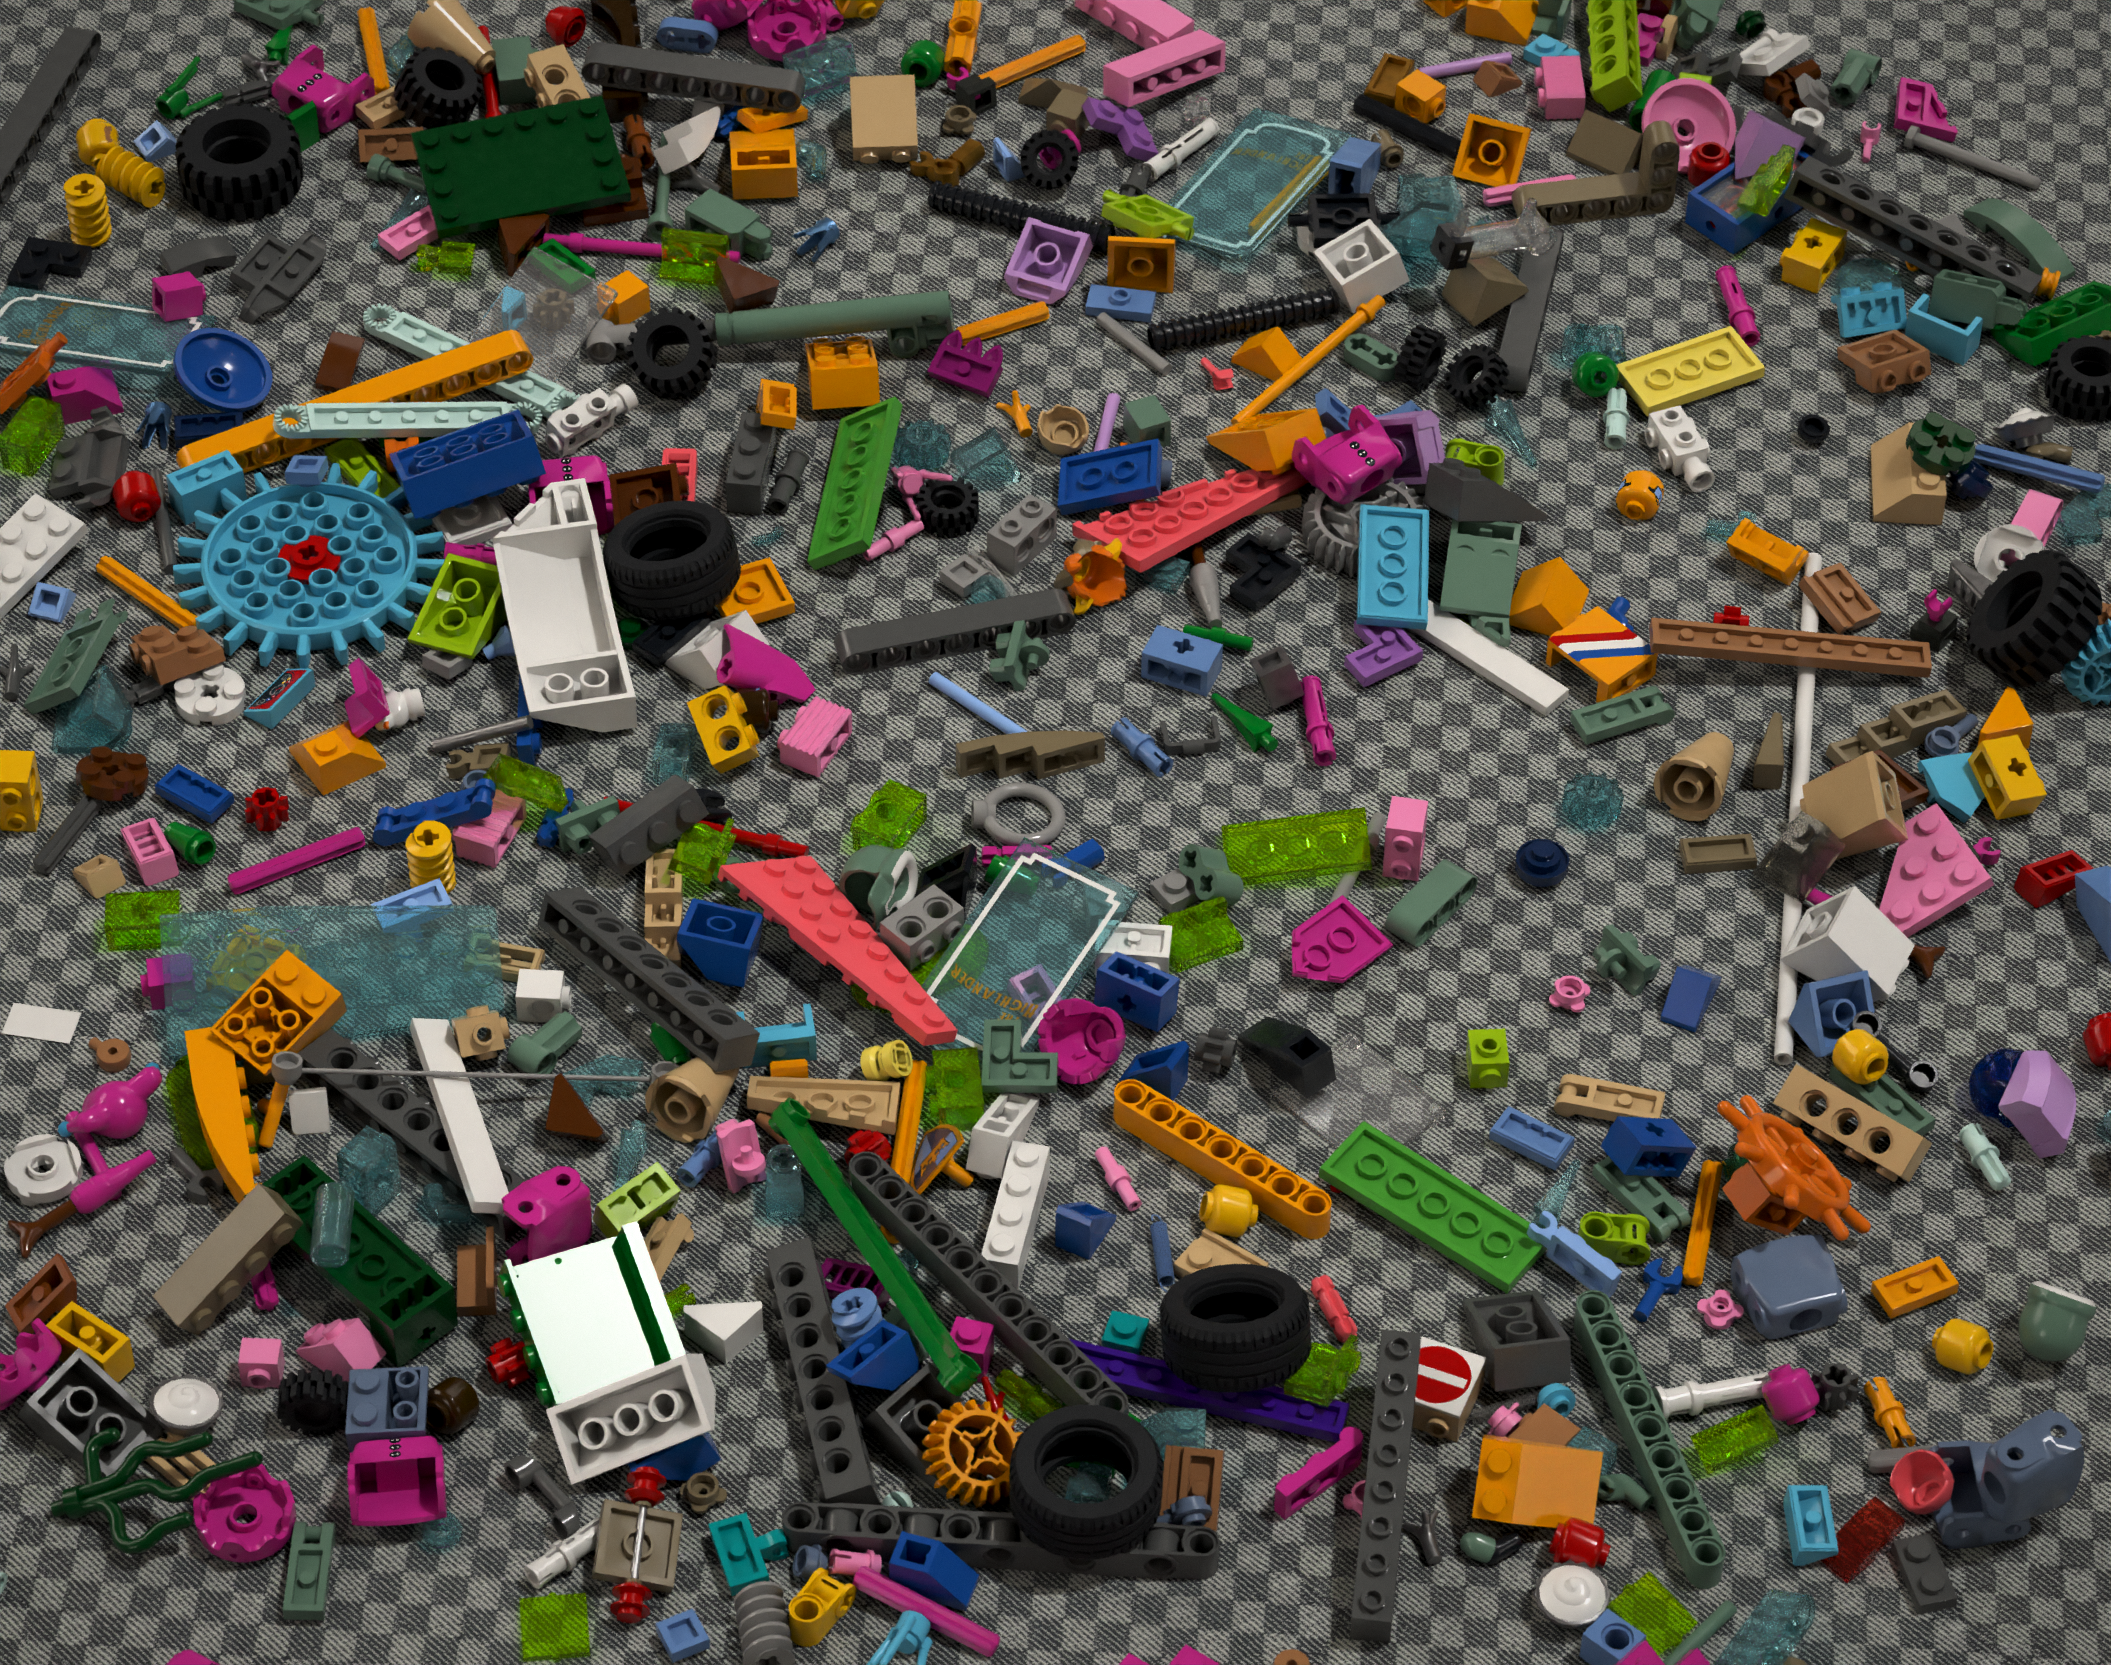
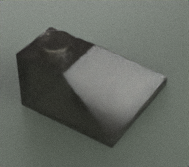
M1800 811L1763 857L1752 874L1798 902L1803 903L1846 845L1824 823Z

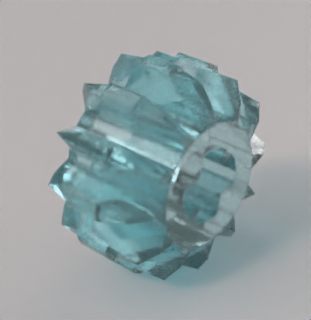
M918 418L916 423L906 421L904 427L897 428L893 452L895 458L900 463V467L911 466L916 470H928L931 468L939 471L940 465L948 462L951 438H949V433L946 432L944 424L936 425L933 419L922 422Z
M1590 769L1587 776L1576 773L1573 780L1567 781L1564 787V795L1562 797L1563 811L1567 812L1568 821H1578L1580 829L1585 825H1591L1596 830L1599 824L1609 828L1611 822L1618 820L1621 814L1624 799L1623 789L1619 788L1617 779H1607L1606 772L1594 775Z

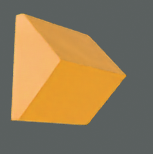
M1561 557L1525 570L1521 574L1512 597L1509 625L1551 636L1554 632L1561 631L1573 623L1581 615L1589 589Z

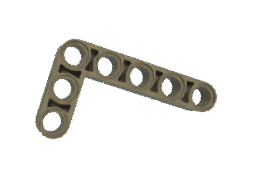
M1659 120L1652 122L1645 128L1639 172L1526 184L1518 187L1512 193L1511 199L1519 223L1526 228H1531V226L1546 227L1659 214L1669 210L1675 199L1680 155L1679 145L1671 125L1666 121Z

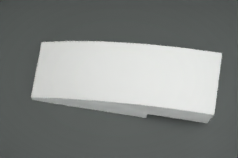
M719 106L663 132L668 144L653 151L664 175L691 163L707 149L718 126L721 113Z

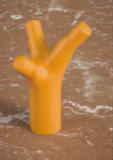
M1015 390L1011 392L1012 406L998 402L996 407L1004 410L1013 418L1020 436L1026 438L1033 433L1027 418V412L1031 407L1029 404H1026L1024 407L1021 405L1018 391Z

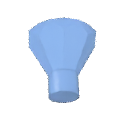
M507 625L500 628L491 644L482 648L488 661L497 656H515L510 630Z

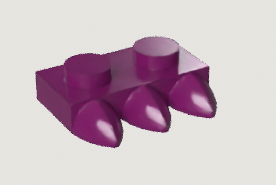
M959 330L952 332L942 341L927 370L929 376L989 398L1003 372L1001 366L1003 361L1001 346L992 347L981 357L983 346L979 337L971 340L961 350V332Z

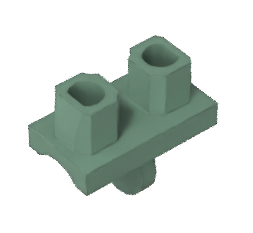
M1024 620L1014 621L1011 633L997 634L995 643L1000 658L991 659L989 666L990 673L995 682L1011 681L1015 691L1025 690L1030 669L1034 670L1036 667L1045 665L1050 656L1049 648L1043 644L1040 638L1031 639L1025 632L1026 623Z
M611 796L589 806H585L580 799L571 803L572 813L555 819L559 832V847L563 852L573 849L579 855L590 851L594 845L588 836L620 814L617 799Z
M1613 924L1604 926L1602 940L1592 953L1599 961L1596 966L1597 972L1604 978L1614 976L1633 996L1641 994L1646 982L1655 979L1661 962L1653 954L1644 956L1638 950L1637 938L1630 931L1621 933Z

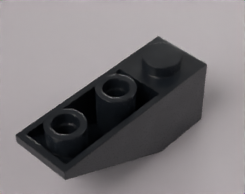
M1265 1017L1237 1035L1238 1039L1306 1099L1336 1080L1332 1049L1307 1028Z

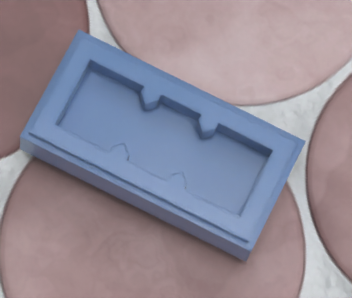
M1091 284L1085 306V315L1098 316L1100 313L1105 312L1115 319L1151 322L1156 302V292Z
M1510 1106L1506 1108L1491 1128L1489 1134L1490 1140L1555 1171L1574 1146L1575 1137Z

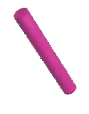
M72 1111L68 1113L65 1117L66 1122L72 1121L79 1112ZM73 1133L94 1174L97 1175L108 1170L109 1167L91 1134ZM120 1191L110 1201L118 1199L122 1192Z

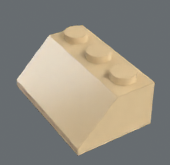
M1912 422L1905 424L1871 445L1873 522L1942 525L1947 496L1946 476L1931 473L1920 467L1912 459L1914 452L1910 446L1908 449L1906 447V438L1914 424ZM1937 444L1938 447L1944 448V446Z

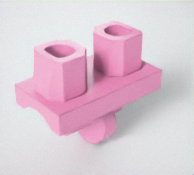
M730 1119L715 1127L728 1189L734 1194L749 1183L766 1180V1161L760 1150L755 1123L751 1119L738 1123L736 1119Z

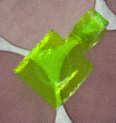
M442 241L441 247L420 244L416 253V257H420L417 262V270L428 272L438 266V273L471 276L475 258V244Z

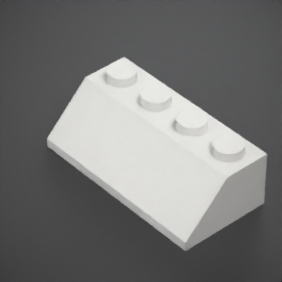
M703 1353L685 1354L546 1409L571 1485L715 1430L716 1391Z

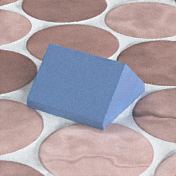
M1868 970L1803 985L1788 1022L1816 1057L1833 1055V1049L1837 1040L1850 1031L1851 1023L1856 1014L1862 1011L1875 1013Z

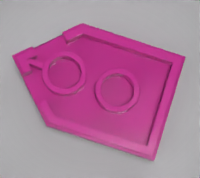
M1342 895L1292 931V976L1343 984L1390 950L1393 944Z

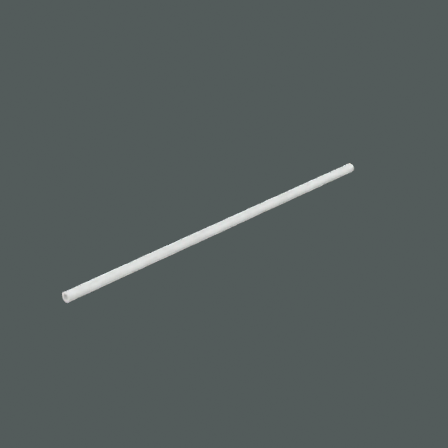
M1809 553V557L1804 565V576L1807 575V577L1813 576L1814 572L1822 570V556L1820 554ZM1803 592L1800 631L1818 632L1819 611ZM1798 666L1780 958L1801 921L1807 820L1802 814L1800 799L1804 798L1802 785L1809 782L1816 674V668ZM1781 960L1774 1061L1779 1065H1788L1793 1061L1794 1028L1788 1020L1796 1004L1798 971L1784 964Z

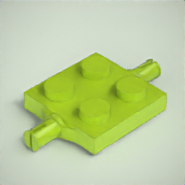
M1110 189L1103 193L1102 200L1105 204H1103L1101 216L1112 221L1113 225L1117 228L1136 232L1139 238L1176 235L1185 241H1190L1194 236V229L1192 228L1194 216L1146 194L1128 197L1113 192Z

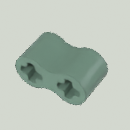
M1195 844L1186 845L1182 849L1179 856V868L1184 875L1189 876L1193 880L1198 898L1229 906L1235 905L1240 900L1244 889L1243 881L1238 874L1232 873L1229 870L1227 857L1222 850Z

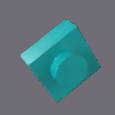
M1112 1310L1101 1340V1346L1140 1355L1149 1330V1319Z

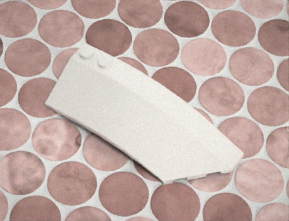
M581 478L550 483L542 491L543 496L535 504L529 503L513 518L514 524L506 532L500 531L493 538L506 616L529 715L535 719L602 733L636 728V696L616 621L598 536L597 522L586 480Z

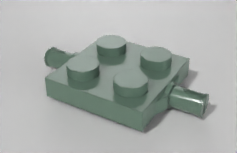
M234 0L235 11L282 31L292 24L301 21L309 22L317 27L324 22V15L314 11L324 4V0Z

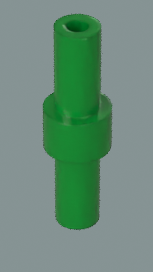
M1185 624L1183 628V633L1223 644V649L1226 646L1251 651L1254 638L1228 633L1226 628L1213 626L1212 629L1188 624Z

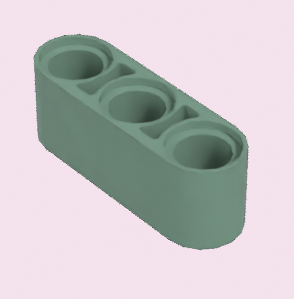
M1447 859L1442 860L1392 908L1386 919L1385 929L1416 948L1420 947L1471 898L1477 887L1478 878Z

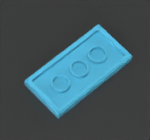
M1360 504L1356 624L1426 630L1428 624L1429 510Z

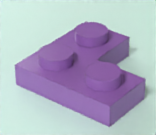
M1091 97L1086 99L1082 108L1090 126L1116 134L1127 156L1148 161L1158 154L1153 137L1149 133L1140 112L1133 108L1126 109L1116 106L1108 100L1100 101Z
M1354 621V632L1367 646L1346 655L1344 666L1363 687L1369 686L1422 661L1423 650L1402 628L1356 624V621Z

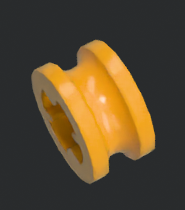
M2044 267L2036 296L2040 297V295L2045 294L2048 299L2052 300L2061 272L2056 270L2055 273H2051L2049 268Z

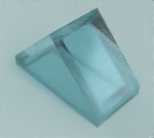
M994 427L955 449L950 455L951 460L963 479L1020 482L1023 477Z

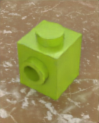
M1505 1029L1468 1030L1466 1061L1470 1088L1492 1089L1507 1087L1510 1062Z

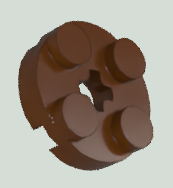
M105 746L94 747L91 749L90 755L82 758L76 766L77 786L79 784L83 786V793L104 801H121L122 794H129L133 792V798L140 796L148 787L149 770L146 766L147 759L138 753L127 754L112 751Z

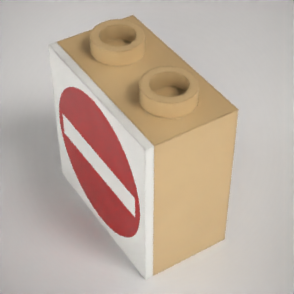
M1421 1336L1413 1428L1428 1432L1437 1438H1446L1457 1442L1467 1422L1465 1419H1468L1483 1387L1486 1357Z

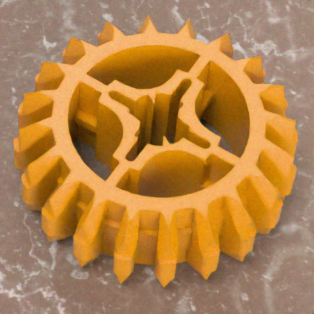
M975 1399L967 1401L964 1406L960 1402H956L950 1407V1411L943 1409L937 1415L938 1420H933L929 1424L927 1430L931 1434L925 1436L922 1443L929 1449L922 1454V1459L932 1462V1465L926 1469V1475L936 1474L939 1478L934 1483V1488L939 1489L943 1485L948 1488L946 1499H952L958 1494L961 1506L967 1505L972 1499L977 1508L982 1507L986 1501L990 1505H994L1001 1500V1496L1007 1498L1010 1495V1458L1016 1441L1024 1432L1013 1431L1012 1427L1016 1424V1419L1012 1418L1006 1422L1002 1418L1004 1408H999L993 1413L991 1412L990 1401L984 1402L980 1407H978ZM969 1426L978 1428L981 1432L978 1435H973L967 1431L962 1433L956 1428ZM994 1442L996 1443V1445H997V1447H998V1449H999V1452L996 1450V1448H995V1446H994ZM980 1443L979 1447L976 1450V1460L972 1464H970L974 1457V1447ZM951 1454L955 1457L957 1466L953 1462ZM972 1472H978L984 1476L989 1474L995 1479L981 1481L970 1478L969 1475Z

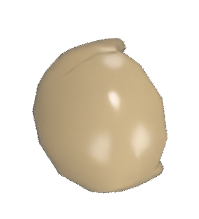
M1056 404L1046 412L1044 410L1041 411L1037 423V433L1041 444L1049 452L1058 455H1068L1079 450L1087 442L1089 424L1085 415L1075 407Z

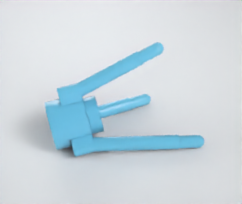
M904 1611L896 1626L890 1629L886 1639L868 1661L867 1665H878V1663L879 1665H888L897 1650L905 1654H912L915 1650H918L917 1665H926L928 1652L933 1643L932 1639L927 1637L931 1627L929 1620L916 1611Z

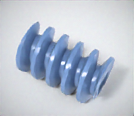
M850 1289L832 1300L831 1307L834 1310L832 1323L836 1327V1333L841 1339V1346L844 1350L879 1322L885 1320L882 1317V1310L877 1304L875 1294L869 1289Z

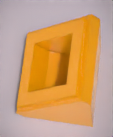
M805 1059L771 1061L769 1063L770 1077L808 1078V1062Z

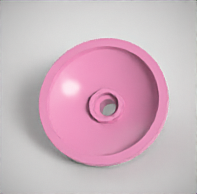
M1693 78L1672 80L1658 88L1648 99L1644 107L1641 121L1642 134L1645 128L1655 121H1666L1671 125L1680 149L1678 173L1687 174L1689 155L1692 149L1705 142H1715L1724 147L1728 152L1733 147L1736 136V121L1733 110L1725 96L1715 87L1704 81ZM1678 127L1685 129L1686 136H1681L1678 133Z

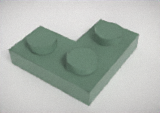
M984 1019L982 1093H1057L1058 1053L1022 1052V1019Z

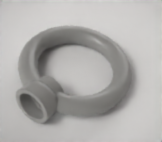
M1015 782L1005 784L988 793L984 800H972V829L985 828L993 838L1009 846L1031 845V848H1034L1037 845H1045L1059 836L1066 821L1065 810L1060 800L1049 790L1031 783ZM1012 797L1032 798L1041 802L1049 809L1051 822L1045 829L1030 834L1012 832L997 822L996 806L1001 801Z

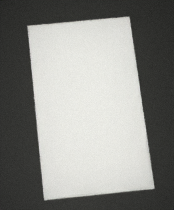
M13 1003L1 1034L70 1044L81 1013Z

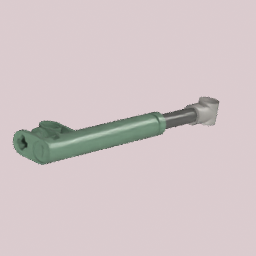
M949 290L733 311V313L722 312L716 313L715 319L702 320L712 340L717 341L719 347L730 346L733 343L740 345L887 330L890 351L899 358H910L916 355L919 350L928 349L929 345L941 344L949 334L955 331ZM606 319L592 321L587 327L586 355L588 359L598 364H605L614 360L616 355L628 354L627 345H632L629 335L631 332L637 333L638 331L635 327L636 323L615 325ZM674 340L667 342L663 346L681 345L689 343L682 340Z

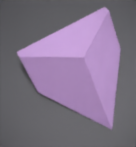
M1749 110L1735 139V180L1787 167L1791 168L1806 138L1753 110Z

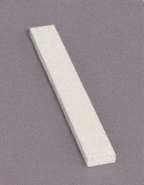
M412 1018L409 1029L423 1070L466 1072L449 1021L446 1019ZM426 1076L472 1213L504 1214L501 1198L509 1192L469 1078Z

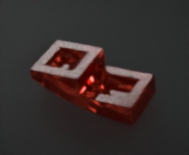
M1874 1496L1836 1533L1838 1555L1820 1561L1845 1582L1849 1583L1875 1561L1876 1552L1904 1529L1905 1519Z

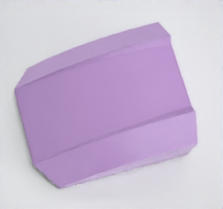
M1028 217L1004 275V279L1015 295L1035 301H1044L1049 305L1064 297L1077 280L1092 250L1093 245L1090 235L1042 223L1041 220Z
M1431 410L1375 417L1391 441L1397 446L1402 456V464L1394 470L1392 476L1394 484L1402 481L1405 482V485L1426 484L1429 463H1443V459L1446 458L1439 429L1440 419Z
M2026 1050L2020 1056L1998 1108L2011 1120L2040 1159L2062 1154L2069 1141L2076 1114L2075 1089L2071 1080L2047 1051Z

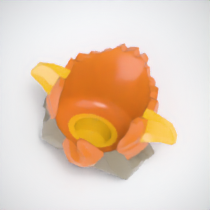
M1079 538L1073 546L1074 553L1064 561V569L1057 575L1053 585L1056 589L1058 588L1066 592L1068 600L1075 599L1074 614L1081 615L1086 613L1091 605L1104 607V605H1108L1110 602H1119L1122 600L1121 597H1125V590H1128L1125 583V564L1119 558L1122 543L1118 538H1115L1106 546H1103L1097 540L1094 542Z

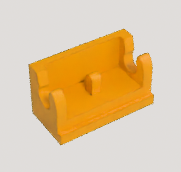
M1747 518L1740 522L1732 536H1729L1726 541L1732 557L1790 586L1809 557V553L1804 550V547L1800 545L1793 546L1756 527Z

